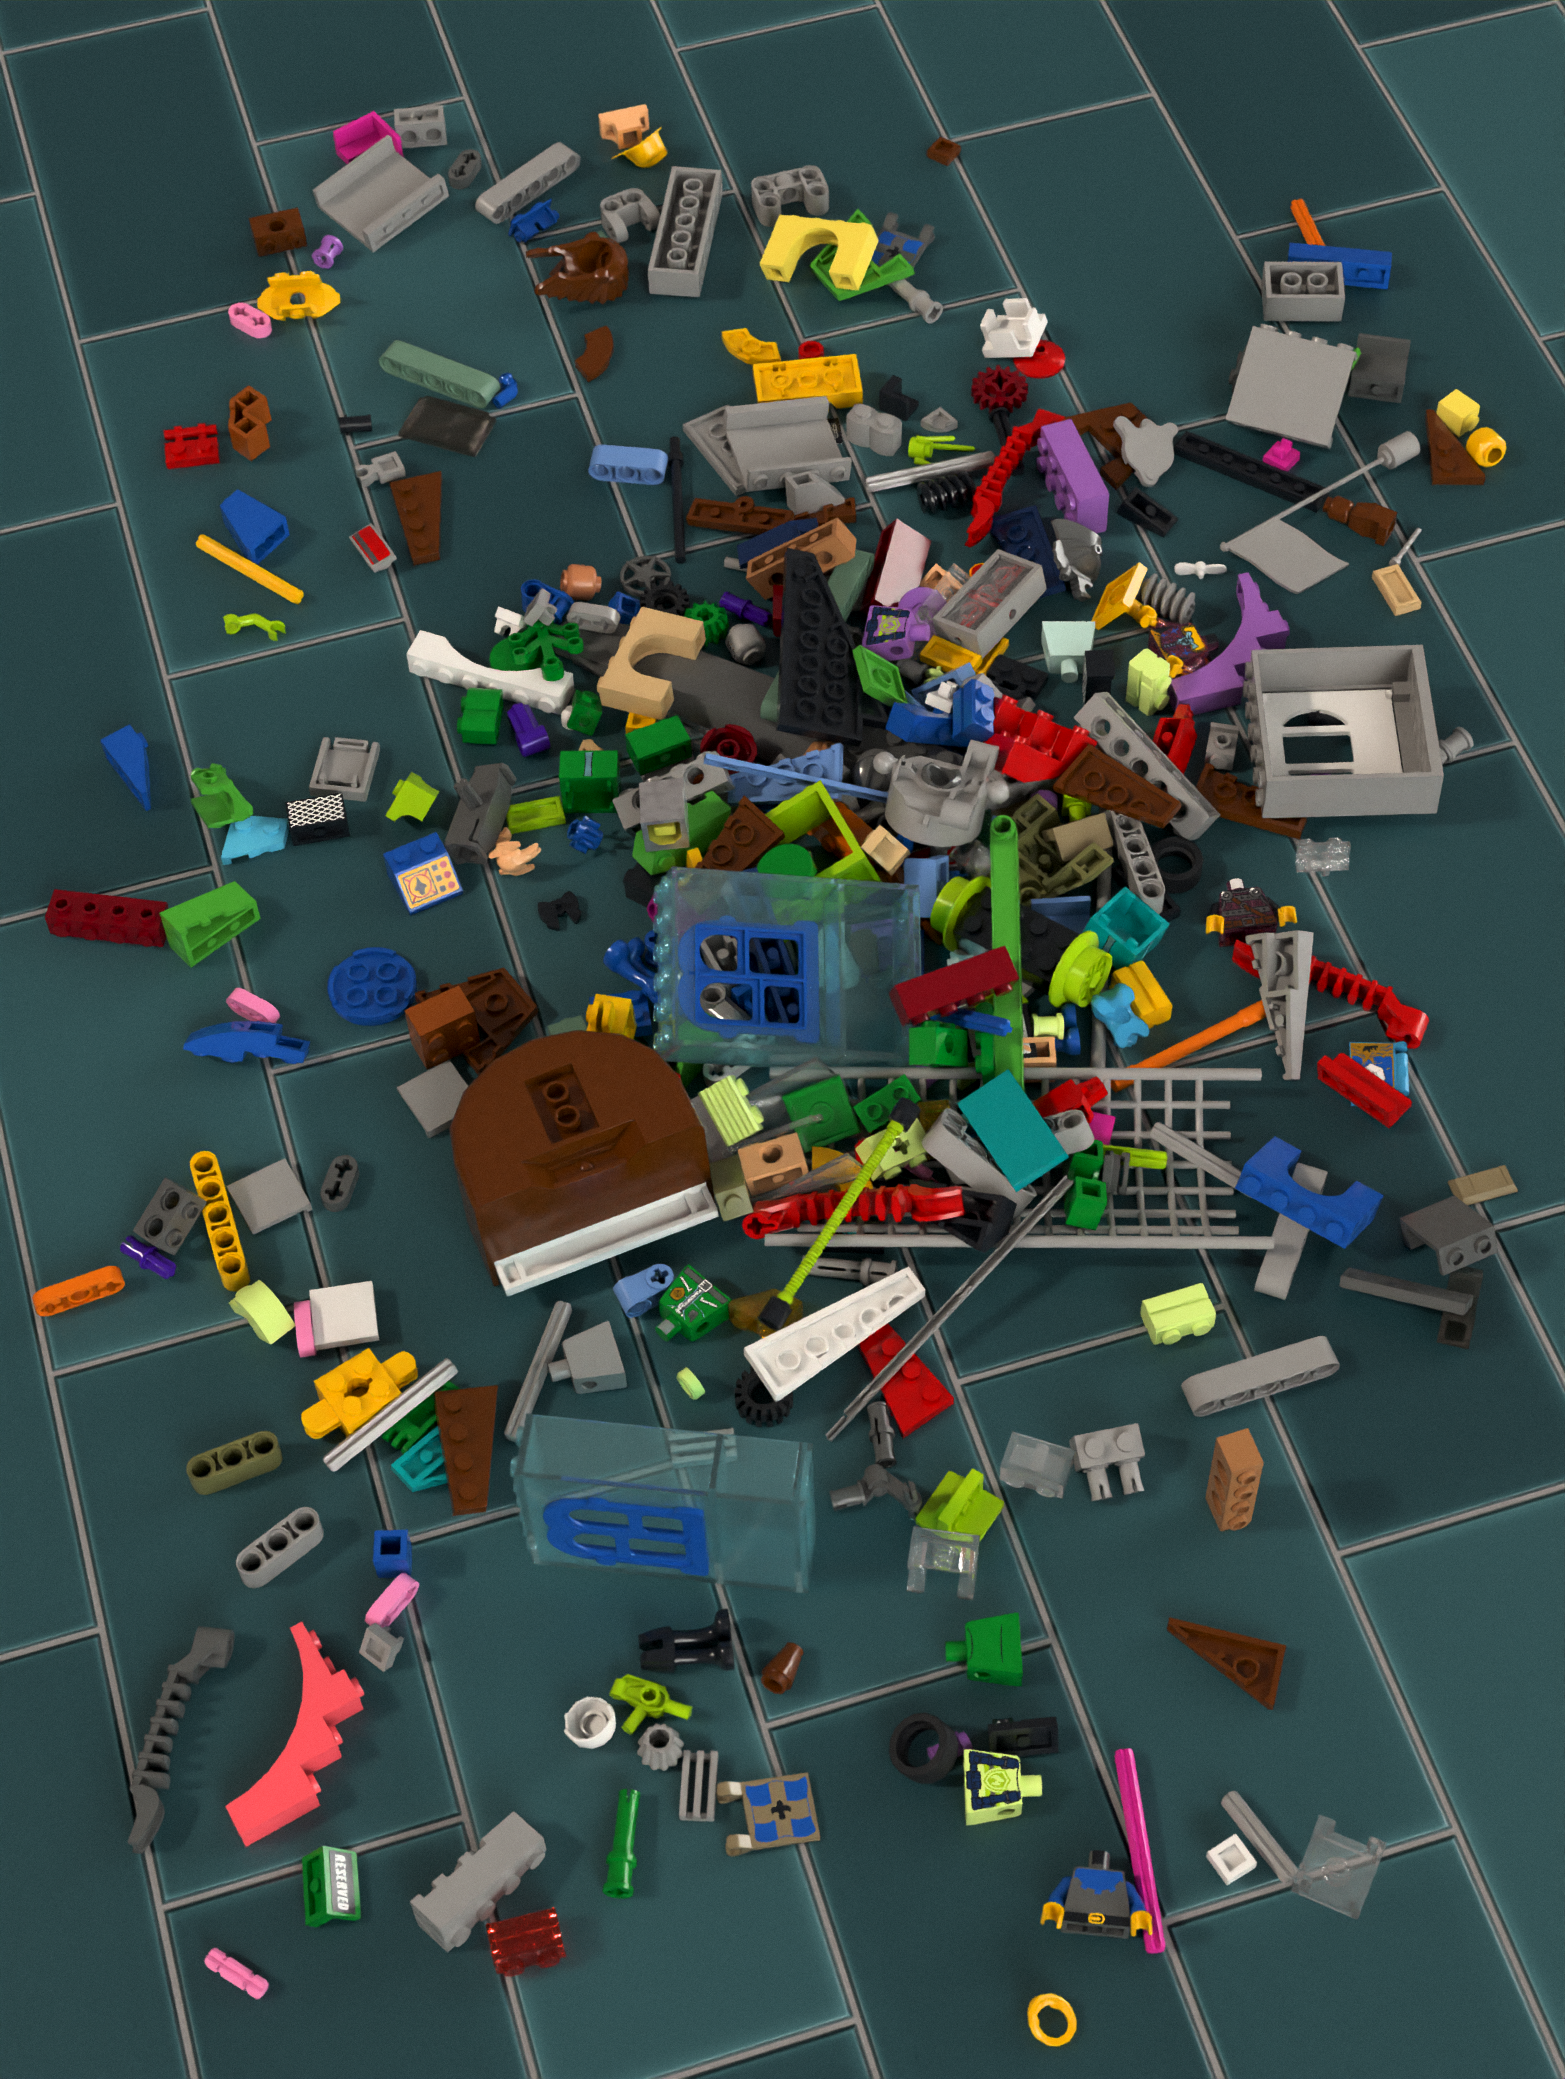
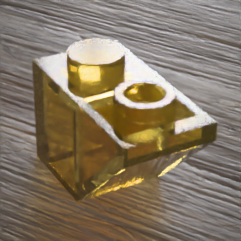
M774 1288L731 1300L728 1305L729 1321L737 1328L751 1330L762 1338L777 1332L760 1322L758 1316L771 1296L777 1297L781 1291ZM793 1297V1302L790 1305L792 1312L781 1329L802 1319L803 1306L801 1300Z

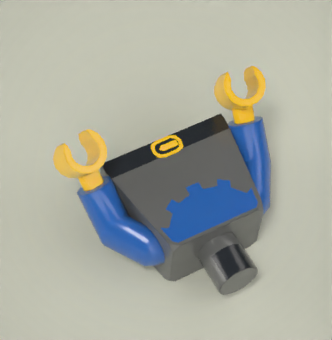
M1101 1850L1089 1852L1088 1867H1074L1072 1876L1063 1877L1050 1894L1048 1902L1043 1906L1040 1920L1042 1925H1044L1046 1920H1054L1057 1922L1056 1928H1061L1063 1933L1128 1939L1131 1923L1132 1936H1136V1930L1140 1928L1146 1929L1148 1935H1152V1916L1146 1912L1145 1905L1132 1883L1125 1881L1123 1871L1109 1869L1110 1854Z

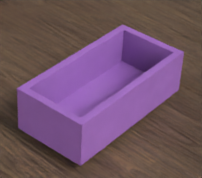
M1072 419L1041 426L1040 438L1037 439L1039 457L1036 458L1038 471L1045 476L1048 491H1052L1055 496L1057 509L1062 510L1064 519L1077 522L1096 534L1105 532L1107 528L1109 492Z

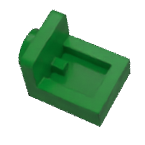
M575 690L572 697V711L567 721L568 728L590 736L593 735L602 714L601 700L598 695L591 691L582 692Z

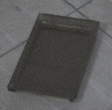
M424 396L423 398L420 397L398 434L402 438L476 457L497 421L495 417L489 416V413L486 411L431 396Z

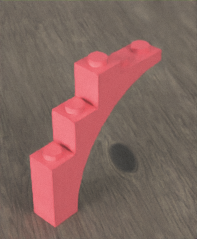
M303 1622L290 1627L300 1653L303 1670L302 1702L296 1726L285 1749L271 1769L250 1790L225 1806L245 1847L320 1806L316 1794L321 1792V1789L313 1773L342 1758L338 1745L342 1744L343 1740L335 1725L364 1710L360 1697L365 1694L357 1678L349 1679L344 1669L336 1672L329 1657L322 1659L318 1649L322 1648V1644L314 1629L308 1632Z

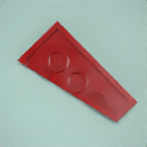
M887 1323L859 1343L857 1347L865 1363L869 1366L874 1379L906 1343ZM915 1353L880 1389L886 1405H888V1410L891 1416L894 1417L903 1439L954 1404V1397Z

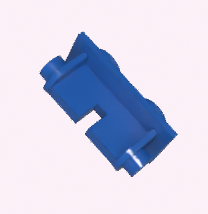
M552 199L544 203L538 202L528 213L524 215L521 213L511 220L508 235L514 234L515 239L519 243L521 241L526 242L539 234V230L535 226L536 224L542 231L556 224L559 214L556 210L552 211L550 209Z

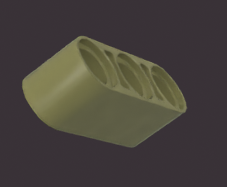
M259 1431L192 1457L187 1463L186 1471L195 1492L208 1495L278 1468L283 1456L275 1434L270 1431ZM271 1448L270 1452L260 1454L262 1450ZM234 1460H241L236 1465H229ZM203 1472H210L205 1477H198Z

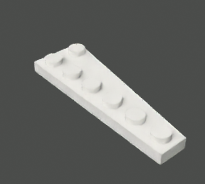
M906 1267L744 1347V1356L775 1402H777L925 1297V1288L910 1267Z

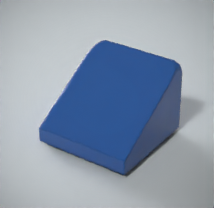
M617 591L608 604V607L615 609L620 614L619 623L630 624L632 618L636 617L641 609L640 600Z

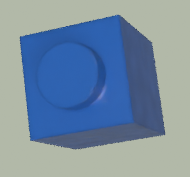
M408 1530L374 1531L373 1563L378 1578H396L401 1573H406L411 1577L412 1543Z

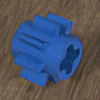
M584 816L582 821L575 819L567 831V838L572 840L569 846L584 854L587 853L588 848L591 850L597 849L603 838V832L599 830L601 824L587 816Z

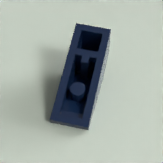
M817 518L788 521L738 544L737 551L740 569L747 568L749 560L817 528Z

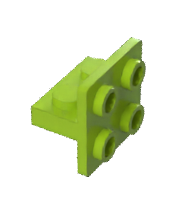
M972 1468L966 1478L948 1471L916 1517V1524L970 1555L1003 1509L1004 1501L983 1489L984 1474Z

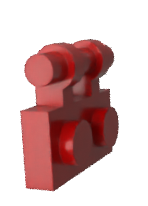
M197 423L195 427L183 428L181 425L174 426V429L164 430L165 441L175 440V442L165 443L167 469L220 463L217 437L208 438L209 435H218L217 425ZM199 437V439L184 441V438Z

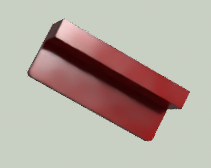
M1339 1053L1334 1060L1324 1055L1317 1062L1318 1079L1389 1129L1412 1106V1101L1344 1053Z

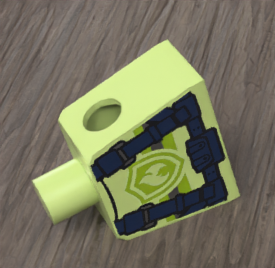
M964 1749L963 1774L966 1825L1017 1817L1021 1815L1022 1797L1042 1796L1041 1775H1021L1019 1757Z

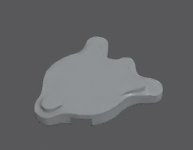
M1117 417L1113 422V426L1122 439L1121 452L1125 465L1129 463L1136 470L1134 474L1143 486H1154L1158 478L1173 463L1174 449L1172 440L1178 433V427L1174 423L1169 422L1163 426H1158L1151 420L1144 419L1140 423V428H1137L1126 417Z

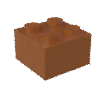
M459 985L404 1010L411 1044L426 1069L438 1066L480 1043L475 1011Z

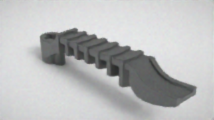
M198 1626L191 1653L175 1665H168L169 1675L167 1681L162 1683L163 1693L161 1699L156 1701L157 1710L155 1716H151L149 1734H145L143 1751L138 1754L139 1763L136 1770L133 1769L132 1772L133 1782L130 1786V1791L135 1797L138 1810L128 1839V1844L133 1846V1853L142 1854L158 1832L164 1818V1806L153 1788L169 1790L171 1779L165 1773L152 1771H169L170 1758L158 1753L172 1752L173 1740L165 1735L177 1736L179 1725L176 1720L170 1718H183L185 1713V1705L177 1700L190 1701L192 1691L187 1683L198 1684L199 1679L211 1667H227L234 1648L235 1635L232 1629Z

